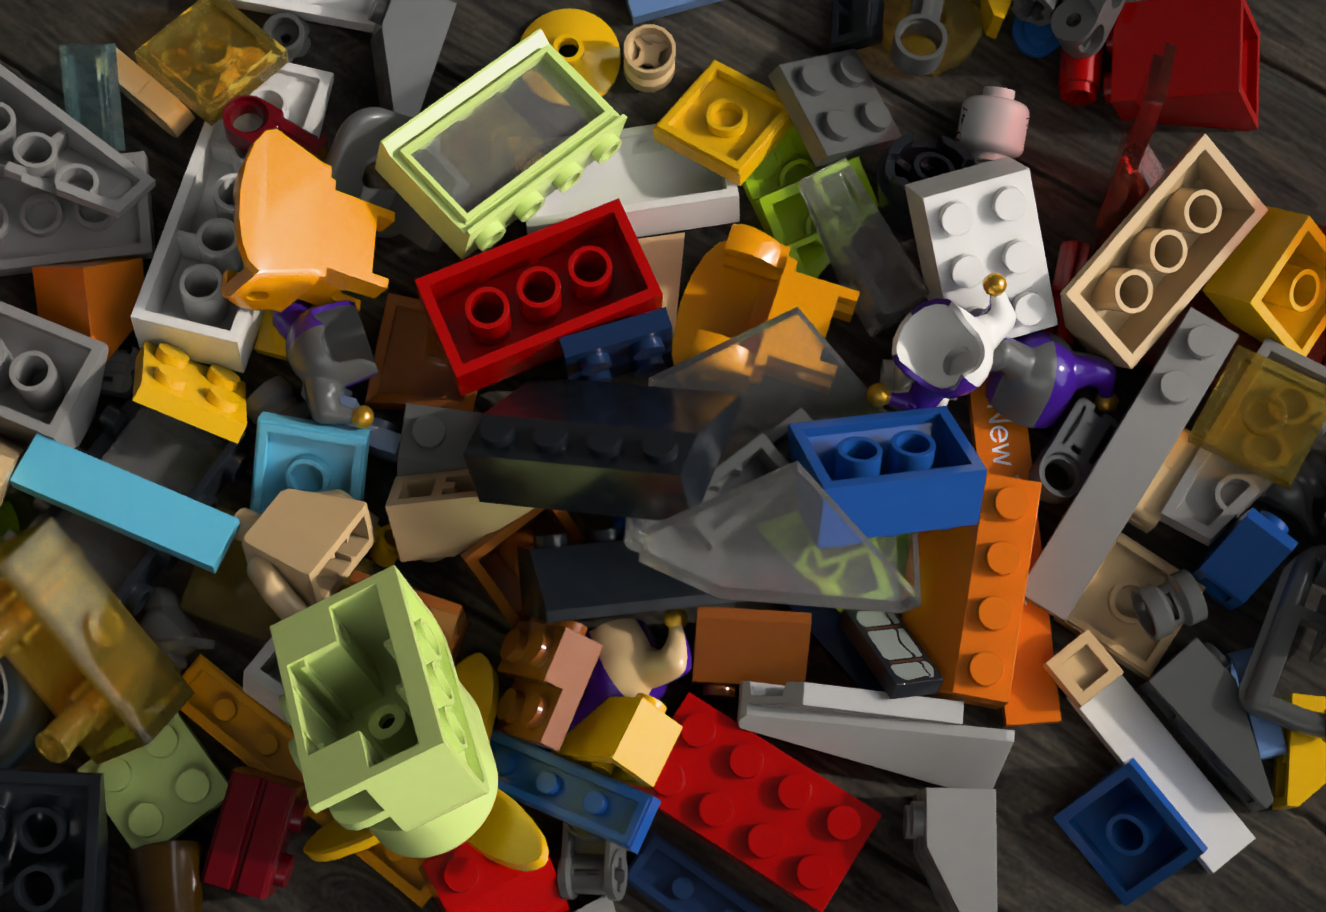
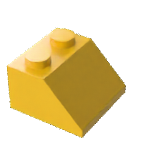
M1265 206L1268 211L1211 276L1202 291L1227 321L1262 343L1267 337L1306 357L1326 327V236L1309 215Z

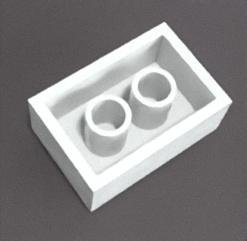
M1006 156L904 185L928 301L935 298L949 299L972 316L979 314L989 305L990 295L986 294L982 286L984 278L991 273H1000L1006 279L1007 288L1005 293L1016 314L1015 324L1006 337L1015 338L1058 325L1028 167Z

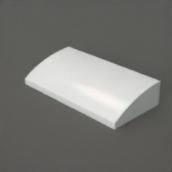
M656 124L622 129L619 137L622 144L610 159L602 164L595 160L584 168L581 178L569 190L561 193L556 189L545 198L542 208L532 218L525 221L527 234L618 198L637 237L740 222L739 192L737 184L654 140L653 127ZM569 137L514 145L518 175Z

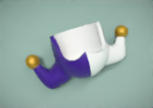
M991 273L984 278L982 286L986 294L990 295L989 305L979 314L972 316L951 300L941 298L923 302L909 312L895 333L891 353L895 365L911 382L908 386L898 390H889L883 383H875L867 390V400L875 407L887 405L898 411L936 407L943 398H958L970 394L980 387L992 368L994 349L1008 335L1016 321L1015 311L1005 293L1007 288L1005 277L1000 273Z

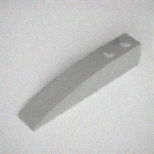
M1191 307L1168 340L1093 465L1079 492L1075 495L1028 573L1025 593L1027 601L1062 622L1067 620L1239 337L1237 333Z

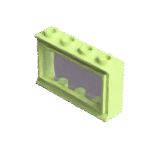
M539 28L381 140L375 170L463 260L478 248L482 252L492 248L505 234V228L518 218L521 222L532 218L544 205L545 198L556 189L561 193L569 190L581 178L584 168L596 160L599 164H602L610 159L622 144L619 137L627 116L625 114L620 116L549 44L543 31Z

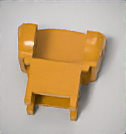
M278 129L266 130L250 146L234 183L233 198H235L234 226L236 242L245 268L239 273L230 269L223 273L221 284L222 296L238 307L250 310L271 309L281 313L294 301L300 299L317 306L348 300L355 302L357 311H359L361 300L341 293V290L355 292L375 299L388 289L389 279L372 273L376 231L382 232L395 221V212L335 190L336 180L331 177V165L320 161Z
M733 224L727 241L717 243L704 255L691 275L680 301L676 317L675 337H673L672 362L675 375L684 384L739 387L747 390L750 380L761 381L765 371L828 391L838 362L819 356L832 317L850 323L860 291L796 272L795 269L798 261L789 256L791 247L780 244L773 237L752 226Z

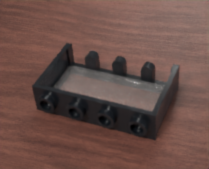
M134 368V369L132 370V372H131V376H132L133 383H134L135 368ZM133 393L121 408L109 404L104 409L99 419L103 432L88 451L79 446L74 448L215 509L219 503V499L216 498L228 481L235 483L243 475L251 459V456L248 454L250 450L246 432H243L238 444L136 403L132 401ZM37 497L32 504L36 518L24 534L20 537L8 530L2 537L12 557L26 563L115 620L120 626L129 613L135 616L145 607L153 593V587L150 585L164 568L169 571L179 561V558Z

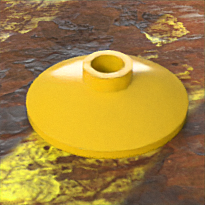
M571 8L548 12L532 22L522 35L520 42L540 28L549 44L558 53L562 46L574 45L578 52L572 57H562L601 97L611 89L617 79L621 64L618 40L612 29L601 18L590 12ZM529 69L520 76L527 89L542 102L555 107L571 108L537 72L534 73Z

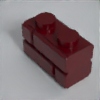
M240 766L232 769L200 880L204 883L232 889L238 893L259 899L269 898L275 893L277 887L285 888L290 879L295 861V855L287 853L292 832H302L310 810L308 800L303 798L305 784L249 766Z

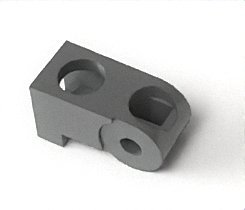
M1067 0L1060 4L1053 12L1050 22L1052 31L1064 52L1070 57L1078 59L1088 58L1099 52L1126 0Z

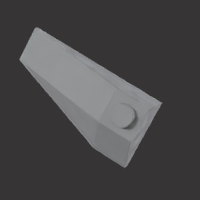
M0 64V174L118 219L155 187L156 180Z

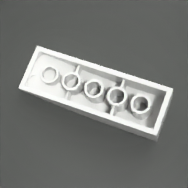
M232 49L130 316L139 348L142 347L144 340L157 346L160 343H168L185 351L193 361L209 365L217 364L230 370L244 373L265 310H250L238 307L224 298L221 293L223 273L228 269L239 273L245 268L236 242L234 226L235 198H233V191L237 173L246 157L245 152L234 147L227 140L222 113L226 104L238 96H257L283 110L284 118L318 136L319 139L334 82V73ZM244 114L234 121L233 126L239 131L251 132L258 129L262 125L263 120L255 114Z

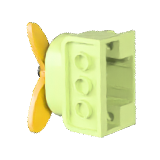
M395 565L270 626L285 693L279 696V704L284 717L292 726L294 739L288 743L289 750L296 766L302 772L309 807L315 814L329 807L334 818L317 830L305 844L303 850L310 859L316 862L336 860L366 850L380 842L387 849L401 856L427 858L446 853L467 841L470 846L490 860L511 869L526 872L545 866L549 854L545 836L524 809L506 793L498 789V772L490 746L499 695L498 675L495 668L482 653L469 655L458 663L456 667L454 666L447 640L436 619Z

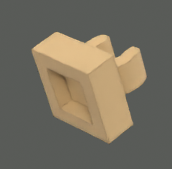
M1089 629L1081 633L1042 665L1077 709L1084 706L1124 673Z

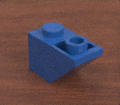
M1251 508L1237 518L1213 542L1190 574L1197 582L1206 587L1205 593L1227 610L1232 611L1249 599L1299 542L1287 534L1289 532L1287 525L1278 517L1267 511L1259 513L1256 509Z

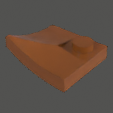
M388 293L374 355L379 374L371 377L369 380L365 406L370 407L372 410L405 411L406 403L474 412L478 390L465 396H460L420 300Z

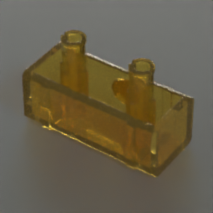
M49 517L0 543V659L5 656L56 716L47 728L35 737V744L39 752L51 762L61 763L68 759L70 753L79 744L93 762L98 765L149 744L195 692L174 668L176 664L167 654L161 652L83 556L85 553L76 542L72 543L54 519Z

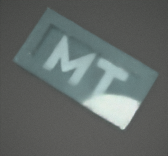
M69 43L59 45L66 113L116 151L125 150L115 43Z

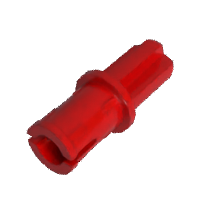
M1077 240L1065 241L1060 246L1053 284L1051 286L1058 325L1043 329V331L1054 333L1064 339L1071 348L1074 347L1075 340L1064 324L1060 293L1089 261L1092 253L1089 244Z

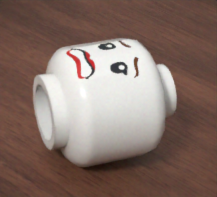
M986 86L983 89V95H975L964 100L956 141L973 156L974 163L981 164L1006 156L1014 159L1022 155L1030 116L1027 106L1014 100L1015 91L1002 87Z

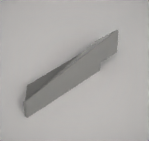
M752 681L740 682L737 724L741 729L946 788L993 789L1012 748L1015 730L961 725L963 724V701L922 696L890 699L887 693L882 691L809 682H786L785 686Z

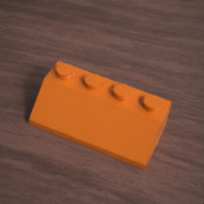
M986 473L978 524L953 527L948 530L914 532L900 618L944 678L937 694L921 696L963 701L964 704L997 710L1009 703L1042 483Z

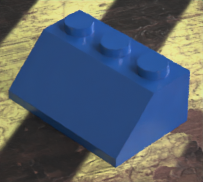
M946 406L788 424L787 434L792 466L799 475L795 481L799 509L818 545L827 543L839 544L850 540L882 536L894 537L900 534L929 530H948L953 527L978 524L987 468Z

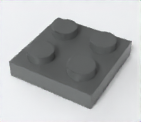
M855 49L780 64L768 75L816 167L889 149L902 136Z

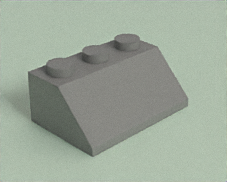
M0 301V434L28 446L31 444L36 433L71 448L79 446L96 416L109 351L108 345Z

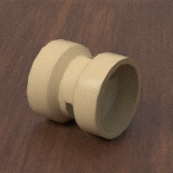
M644 24L634 28L626 37L624 42V75L627 82L636 90L644 93H655L664 89L672 81L675 74L676 44L672 35L665 28L655 24ZM643 65L652 66V68H645Z

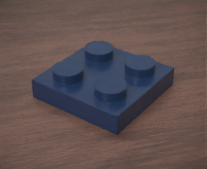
M666 307L559 338L563 371L566 379L612 383L613 377L633 372L635 376L655 373L665 366L664 362L672 360V324Z

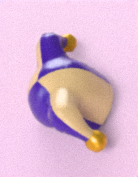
M683 608L665 611L663 621L669 628V634L662 649H659L646 623L635 618L616 619L603 623L585 635V637L603 645V648L567 733L610 696L635 697L637 693H643L660 701L665 694L668 683L687 675L691 670L692 657L684 628L688 622V615Z

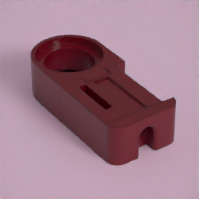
M242 95L232 99L224 107L222 119L226 138L230 144L246 154L250 146L266 130L278 129L320 161H325L328 154L326 135L322 134L318 139V136L284 118L283 110L253 95ZM244 114H255L263 120L262 125L251 132L239 131L233 126V123L239 116Z

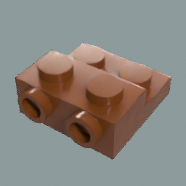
M530 617L529 622L518 620L516 627L506 635L501 646L500 655L502 660L497 671L515 679L512 688L504 693L498 704V721L495 725V730L528 744L555 751L560 750L603 648V645L585 637L588 629L585 625L575 620L550 623L534 617Z

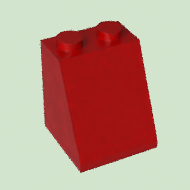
M1145 0L1124 3L1106 39L1107 52L1109 55H1112V72H1105L1103 80L1105 101L1107 104L1111 103L1122 121L1243 131L1258 130L1260 31L1246 0Z

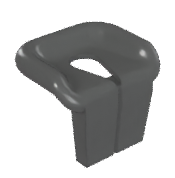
M367 107L356 111L339 128L324 163L332 167L331 177L336 180L335 190L395 212V221L382 232L376 231V237L393 238L402 234L423 249L438 253L444 242L442 238L394 188H369L362 183L363 171L371 162L377 159L380 141L413 117L381 107ZM437 135L430 146L422 151L418 149L411 155L461 206L470 186L452 164L440 154L441 144Z

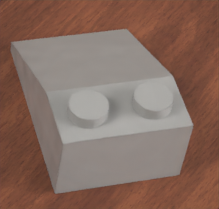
M926 787L913 795L911 804L904 805L903 835L904 839H913V853L942 912H998L996 789Z

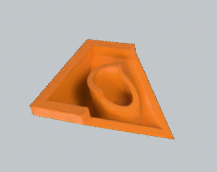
M143 257L33 266L38 316L106 343L109 347L107 363L134 329L130 316L145 280Z

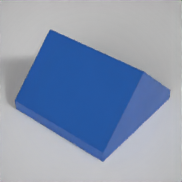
M1134 758L1114 766L1053 817L1125 907L1198 858L1208 849Z

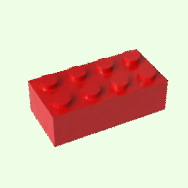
M619 198L415 279L420 303L461 397L560 357V337L662 308L663 293Z
M689 692L672 718L683 728L654 787L630 786L661 800L657 810L658 813L812 912H823L882 814L755 733L741 729L736 721Z

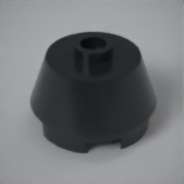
M914 133L905 134L898 138L882 154L878 161L876 177L879 212L892 229L904 236L915 239L904 185L970 167L975 162L973 156L962 145L946 136L940 135L938 141L934 142L925 139L914 140Z

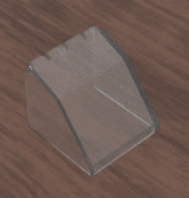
M798 307L650 377L648 380V386L741 394L742 404L716 468L761 433L766 435L801 407L813 421L887 413L883 406L875 407L867 400L868 389ZM798 461L663 521L626 517L624 544L629 549L639 553L640 563L719 599L904 613L921 606L918 532L900 534L894 537L867 538Z

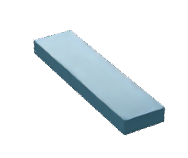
M36 433L9 480L13 488L216 574L241 527L239 519L39 433Z

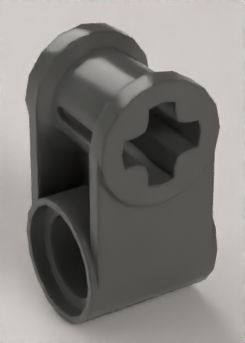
M563 822L562 851L557 871L558 888L561 897L564 900H574L579 894L606 895L610 901L622 900L625 895L628 879L627 850Z

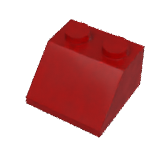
M465 841L446 853L424 861L418 868L441 912H571L567 900H564L560 895L557 874L549 855L545 866L537 870L523 872L490 860Z

